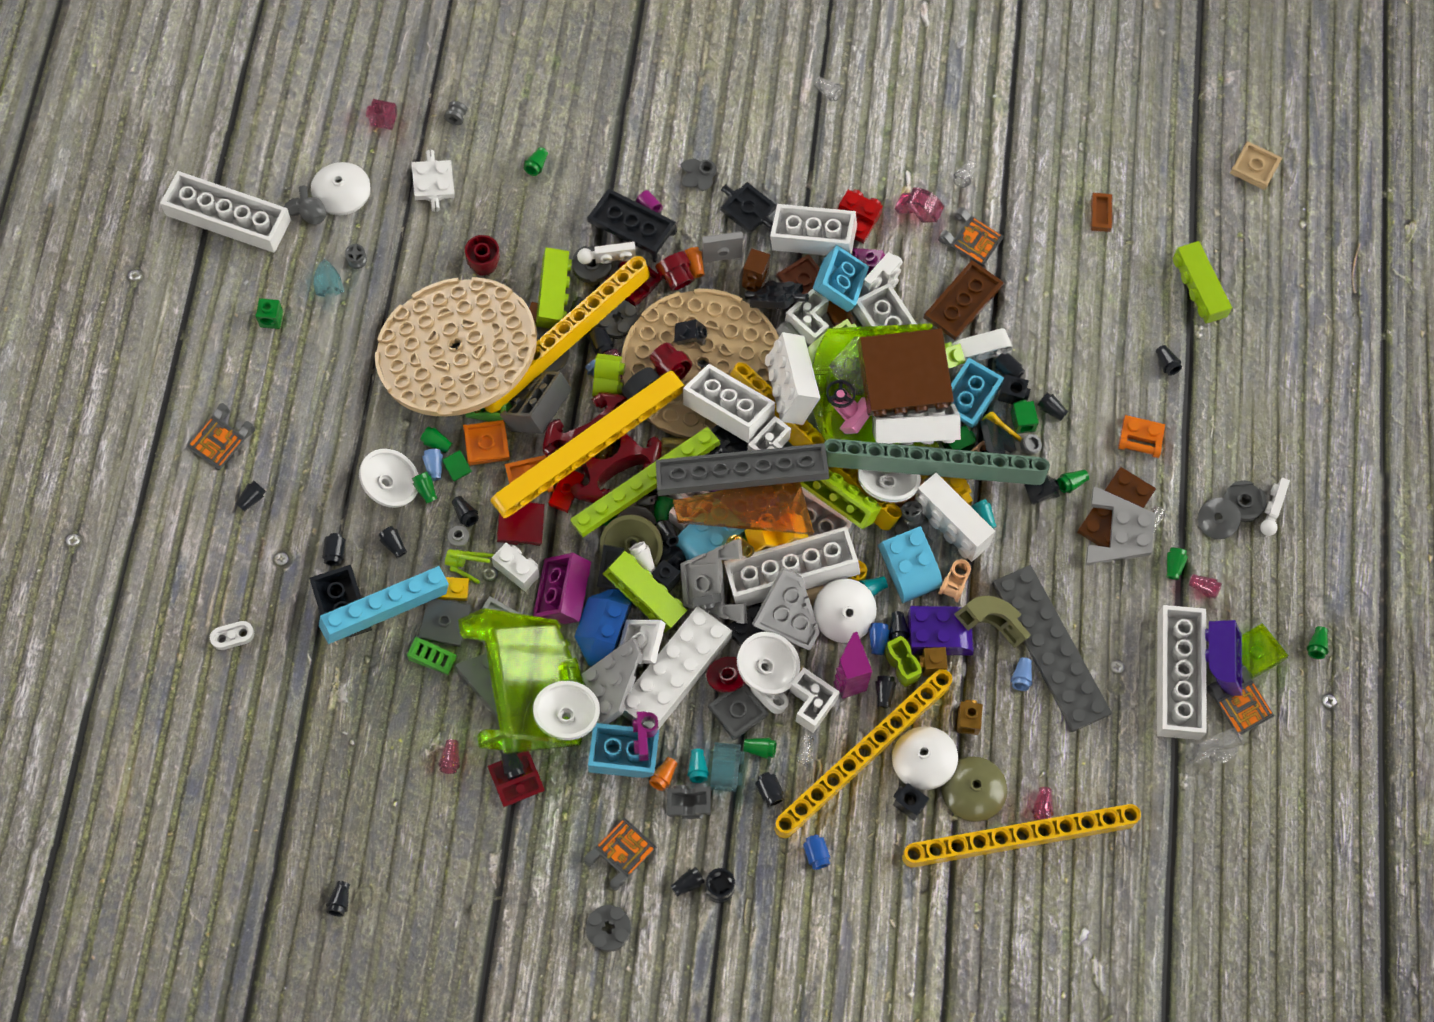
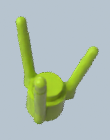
M449 549L445 557V565L450 566V571L456 572L479 584L480 581L459 569V566L463 567L466 560L490 563V559L486 557L492 558L494 554Z

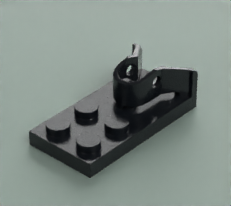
M609 188L587 217L589 223L627 242H634L635 246L649 252L654 263L657 262V253L668 237L674 236L677 233L675 221Z

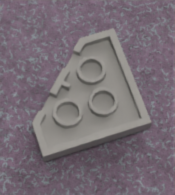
M782 567L752 622L753 626L766 632L781 635L789 642L809 651L820 633L802 576Z
M634 638L627 640L581 674L586 687L598 699L600 706L599 719L602 724H610L624 713L626 707L624 701L627 693H631L636 679L634 674L637 665H641L643 654Z

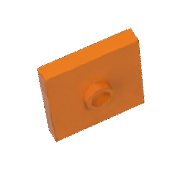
M504 420L463 425L469 466L510 460Z

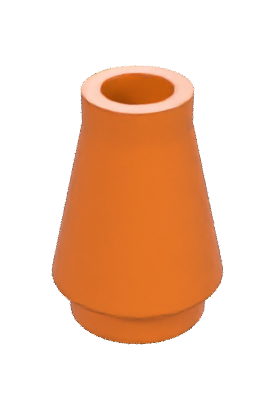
M699 247L686 249L685 252L691 262L689 269L693 277L700 278L704 276L702 251L699 250Z
M667 757L655 770L654 775L650 777V785L659 791H664L665 788H668L678 763L674 759Z

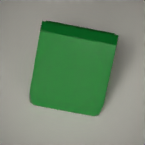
M461 450L442 460L453 482L472 472Z

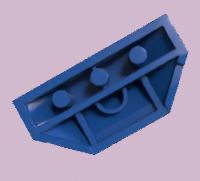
M610 589L587 599L574 637L590 667L618 647L625 622L633 604L620 590Z

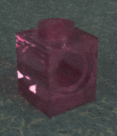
M373 99L371 106L368 105L366 109V117L369 119L370 126L393 130L398 115L396 103Z

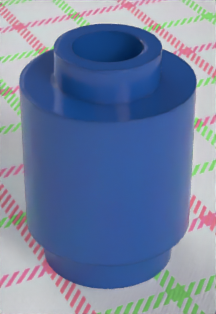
M813 835L806 838L807 842L803 844L809 865H812L813 870L829 866V859L831 857L824 837Z

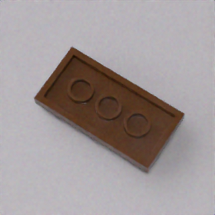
M971 260L926 311L923 318L938 329L942 328L946 335L956 341L1003 287L1004 282Z
M1122 467L1119 468L1105 491L1142 508L1145 507L1156 490L1155 487ZM1093 507L1077 533L1098 546L1110 547L1113 510Z

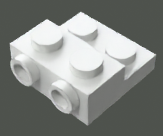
M888 252L864 279L861 297L888 283L894 289L899 282L898 276L901 273L902 259Z
M626 620L619 646L630 638H634L643 654L641 665L638 664L637 666L642 667L643 663L655 664L666 623L662 620Z

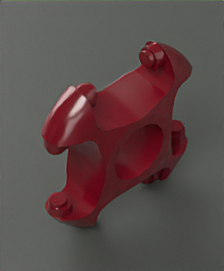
M599 392L591 401L596 408L602 409L604 407L605 410L589 423L566 433H562L564 425L561 420H553L549 423L544 435L543 454L548 457L628 399L623 395ZM626 433L615 441L620 448L614 456L607 459L592 457L581 465L588 477L589 484L584 486L583 484L576 483L570 488L571 493L578 500L588 503L596 502L611 492L610 489L606 488L600 490V487L616 474L636 465H642L643 468L641 470L660 459L662 457V442L654 436L648 440L647 448H643Z

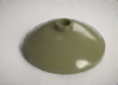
M630 514L615 518L605 527L600 538L601 556L604 544L624 547L625 551L630 554L631 540H635L637 543L644 541L646 545H649L655 567L657 566L663 553V541L660 532L651 521L642 516Z
M964 757L958 760L956 771L951 779L941 786V793L946 806L954 815L966 821L980 822L992 818L1002 809L1007 798V783L1001 770L991 761L981 757ZM973 782H978L980 788H975Z

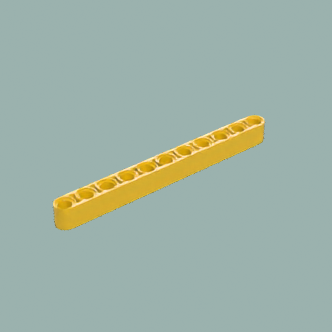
M641 256L631 258L537 340L532 363L523 378L505 396L484 407L486 411L490 413L499 411L647 281L650 274L646 260Z
M738 362L729 376L774 401L775 416L779 418L772 387L749 365ZM807 420L803 425L784 422L791 428L788 441L793 446L823 444L827 440ZM828 467L833 473L840 474L847 483L857 486L864 495L872 497L860 485L858 469ZM874 498L877 504L882 507L874 523L882 530L889 531L901 517L902 511L894 502H885Z
M673 371L665 373L498 491L491 498L490 502L503 518L511 516L681 395L685 385Z
M944 669L936 671L782 812L776 819L775 833L780 838L792 836L949 690L952 683L950 672ZM936 679H944L946 685H939ZM921 693H929L931 699L922 698ZM911 706L915 708L916 713L910 714L905 708ZM898 721L901 727L894 728L890 722ZM882 735L885 741L878 742L874 736ZM866 749L870 755L863 757L859 754V750ZM849 763L853 765L854 770L846 771L843 765ZM835 778L839 784L831 786L828 784L827 779ZM818 792L823 796V799L816 801L811 797V794ZM803 807L807 813L801 816L795 812V809ZM781 822H788L791 828L789 830H782L779 824Z
M1127 804L915 842L905 848L902 860L906 866L914 868L1130 829L1140 820L1141 811L1136 805ZM1124 813H1131L1134 817V820H1127L1124 816ZM1103 816L1110 817L1112 824H1106L1103 821ZM1081 820L1089 821L1091 828L1083 827ZM1060 824H1066L1070 832H1063L1060 829ZM1038 828H1045L1048 831V836L1040 835ZM1016 832H1024L1027 839L1020 840ZM995 836H1002L1005 839V843H997ZM973 840H981L984 847L977 848L973 844ZM951 844H960L962 847V851H954L951 847ZM929 848H938L940 850V855H932L930 853ZM915 851L918 853L919 858L917 860L910 859L908 852Z

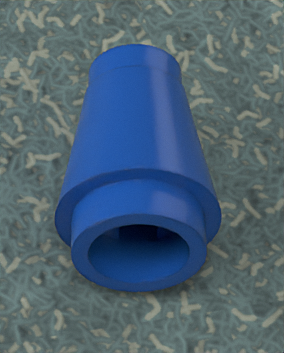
M871 624V628H869L871 654L884 655L890 632L888 624Z

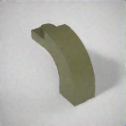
M994 596L976 597L954 614L968 631L976 624L982 622L995 626L1014 648L1031 636L1017 619L1022 614L1010 603Z

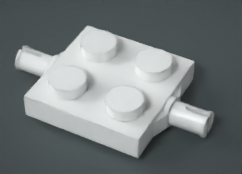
M430 150L426 151L427 161L412 162L415 200L431 201V210L435 212L436 205V212L440 210V200L454 198L451 160H435V152L431 150L430 157Z

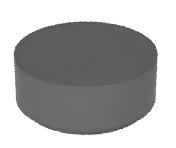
M1028 434L1021 439L1020 447L1025 454L1034 455L1041 450L1042 443L1037 435Z

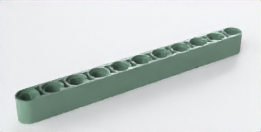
M828 439L824 442L828 467L928 476L937 473L940 477L1031 485L1043 484L1050 468V463L1046 459L1033 456L841 439Z

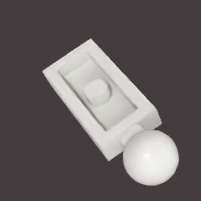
M634 242L596 246L594 247L595 251L583 248L577 254V259L582 264H589L593 259L596 260V263L607 264L617 260L629 261L631 258L636 257Z
M1281 478L1278 484L1274 483L1270 495L1273 498L1272 501H1268L1264 513H1267V516L1260 526L1261 532L1266 536H1272L1277 531L1278 527L1275 521L1279 516L1290 482L1288 479Z

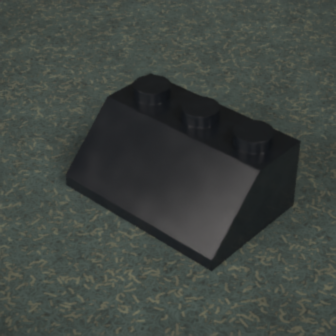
M351 564L309 578L320 615L362 598ZM370 626L347 637L372 631V627Z

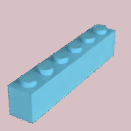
M440 566L321 615L319 627L327 643H333L445 595L449 583Z

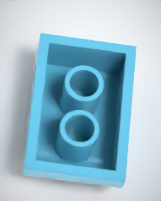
M836 245L824 257L813 290L846 312H849L856 306L869 266Z
M969 357L951 383L954 399L952 404H955L960 414V421L974 428L1000 390L1004 377Z
M717 499L677 536L679 541L676 546L683 551L686 561L733 540L741 539L743 535L746 536L744 530L747 527Z
M921 526L882 541L878 545L902 604L941 588L943 583L942 576Z
M597 723L592 731L588 761L589 772L637 778L653 776L660 730H658L655 736L647 738L648 760L639 761V754L634 752V741L638 740V732L633 733V727Z

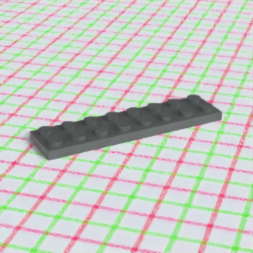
M825 443L656 460L658 496L829 479Z
M1026 566L994 580L992 584L1000 599L1010 603L1022 614L1017 619L1031 635L1023 642L1071 731H1077L1110 716L1112 712L1032 566Z

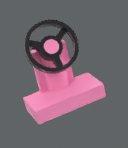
M835 380L828 385L826 398L845 420L840 429L844 434L858 433L870 416L867 414L865 397H862L857 403L854 400L855 389L853 385L845 380ZM839 383V388L835 390L833 396L829 397V388ZM843 384L850 387L853 393V398L843 388Z

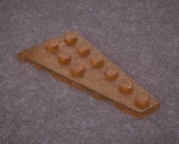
M800 482L724 489L673 500L677 521L682 524L813 535L814 533Z

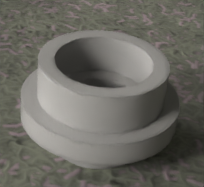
M463 526L453 527L448 533L449 542L457 547L465 545L469 540L468 530ZM461 533L462 536L460 538H456L455 534Z

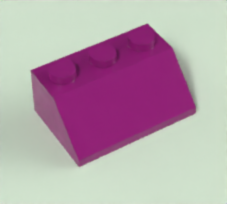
M575 553L545 558L533 618L562 624L579 622L590 575L591 561Z
M858 632L852 634L836 668L837 673L835 674L833 685L840 692L842 699L866 692L872 675V669Z

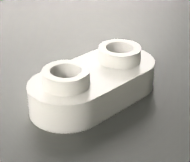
M246 621L221 626L211 632L210 642L218 650H226L244 645L254 638V629ZM246 631V632H247V635L244 636V637H241L240 634H241L242 632ZM225 637L226 640L220 643V638Z
M750 688L755 697L772 713H783L789 704V700L784 693L765 695Z

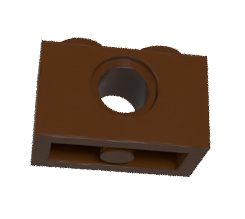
M751 248L743 268L742 288H745L747 291H759L764 286L769 274L771 254Z

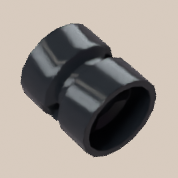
M725 868L712 870L706 878L705 891L707 897L715 903H724L732 898L735 888L733 874Z

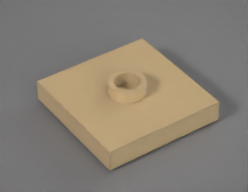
M1247 141L1230 174L1266 190L1282 157Z

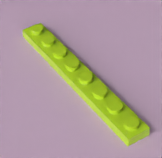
M707 426L660 459L706 455L720 445V440ZM656 461L572 517L570 521L580 535L585 537L656 489Z

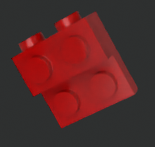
M848 189L840 201L837 210L856 211L857 229L855 240L864 244L881 216L883 206L876 198L868 199L863 196L861 191L857 189L851 191Z

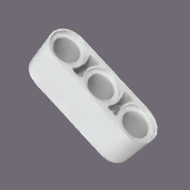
M1002 328L960 339L952 344H961L965 361L969 357L976 362L999 356L1001 353L1006 354L1013 348L1006 329Z

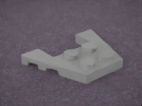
M1093 487L1091 507L1113 510L1110 547L1088 545L1086 565L1151 555L1155 513L1098 487Z
M741 539L733 540L680 564L684 607L695 609L697 606H694L693 598L721 593L722 602H716L715 607L703 610L708 614L734 620L737 623H747L746 604H725L722 560L743 558Z

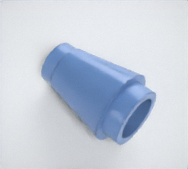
M440 449L425 450L422 458L426 471L432 476L433 481L440 480L443 454H441Z
M1020 658L1013 673L1011 683L1012 687L1016 690L1027 691L1032 685V661L1029 658Z

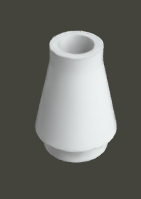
M642 541L629 549L630 554L637 559V563L651 573L655 570L656 567L649 545Z

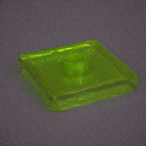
M1263 623L1242 635V666L1248 669L1252 679L1288 659L1289 655Z

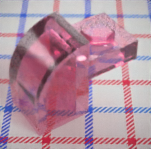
M913 187L911 193L901 194L895 210L898 214L914 213L922 223L938 222L945 206L930 191Z

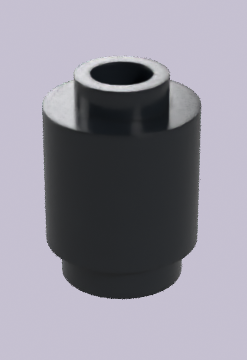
M595 327L590 330L587 338L595 354L611 355L614 352V345L607 330L601 327Z
M1001 353L994 361L996 363L995 369L1003 376L1007 374L1020 378L1025 372L1022 368L1023 365L1009 353L1005 355Z
M331 533L325 537L322 554L324 564L340 566L341 561L344 560L346 539L341 534Z
M766 772L757 777L758 781L755 784L763 802L767 803L768 807L775 806L784 800V792L775 774L770 775V772Z

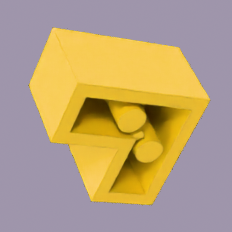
M788 513L782 515L781 519L774 523L764 522L763 520L753 522L751 527L744 530L750 552L754 553L807 538L808 534L803 517Z

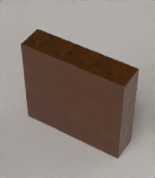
M942 328L860 337L857 341L868 415H874V417L887 416V413L904 415L907 414V411L915 410V413H922L928 411L929 408H936V411L948 409V406L954 402Z

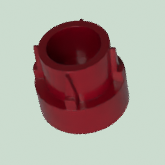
M477 235L466 243L465 256L470 269L472 268L479 275L488 276L495 271L500 259L499 246L495 239L487 235Z
M685 251L674 253L655 265L660 278L665 279L671 291L680 290L695 280L689 269L691 262Z
M669 342L658 346L650 356V361L657 369L656 373L660 377L669 371H673L682 380L692 368V361L683 351H677Z

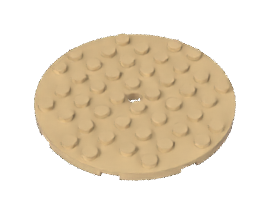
M472 277V279L459 280L458 278L443 280L411 295L412 298L404 305L400 304L391 313L377 339L378 346L377 352H375L377 373L383 386L393 399L417 413L431 416H457L491 405L505 396L519 383L532 363L537 345V331L529 307L511 288L494 280ZM460 343L457 350L456 348H451L453 344Z
M694 289V291L683 293L676 292L649 306L630 328L622 351V363H625V373L622 375L625 385L634 374L647 367L653 368L656 372L657 369L650 361V356L658 346L669 342L677 351H683L692 361L691 370L681 380L685 386L703 370L697 363L705 360L728 375L738 362L746 363L772 387L765 358L772 350L779 336L768 318L758 308H750V304L743 301V298L714 289ZM697 319L706 327V344L703 346L697 342L677 345L674 342L676 323ZM683 393L646 419L660 430L687 440L707 426L712 430L717 425L683 405Z

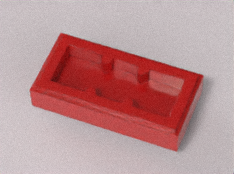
M573 471L561 479L548 502L549 506L568 513L575 499L570 488L576 483L582 484L585 475Z

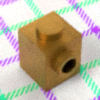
M946 647L924 648L922 655H919L923 677L932 676L941 669L947 670Z
M975 700L961 701L958 707L957 733L979 734L982 724L983 704H979Z

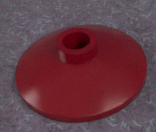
M729 656L717 659L709 666L706 673L708 684L720 692H732L746 684L739 673L737 657Z

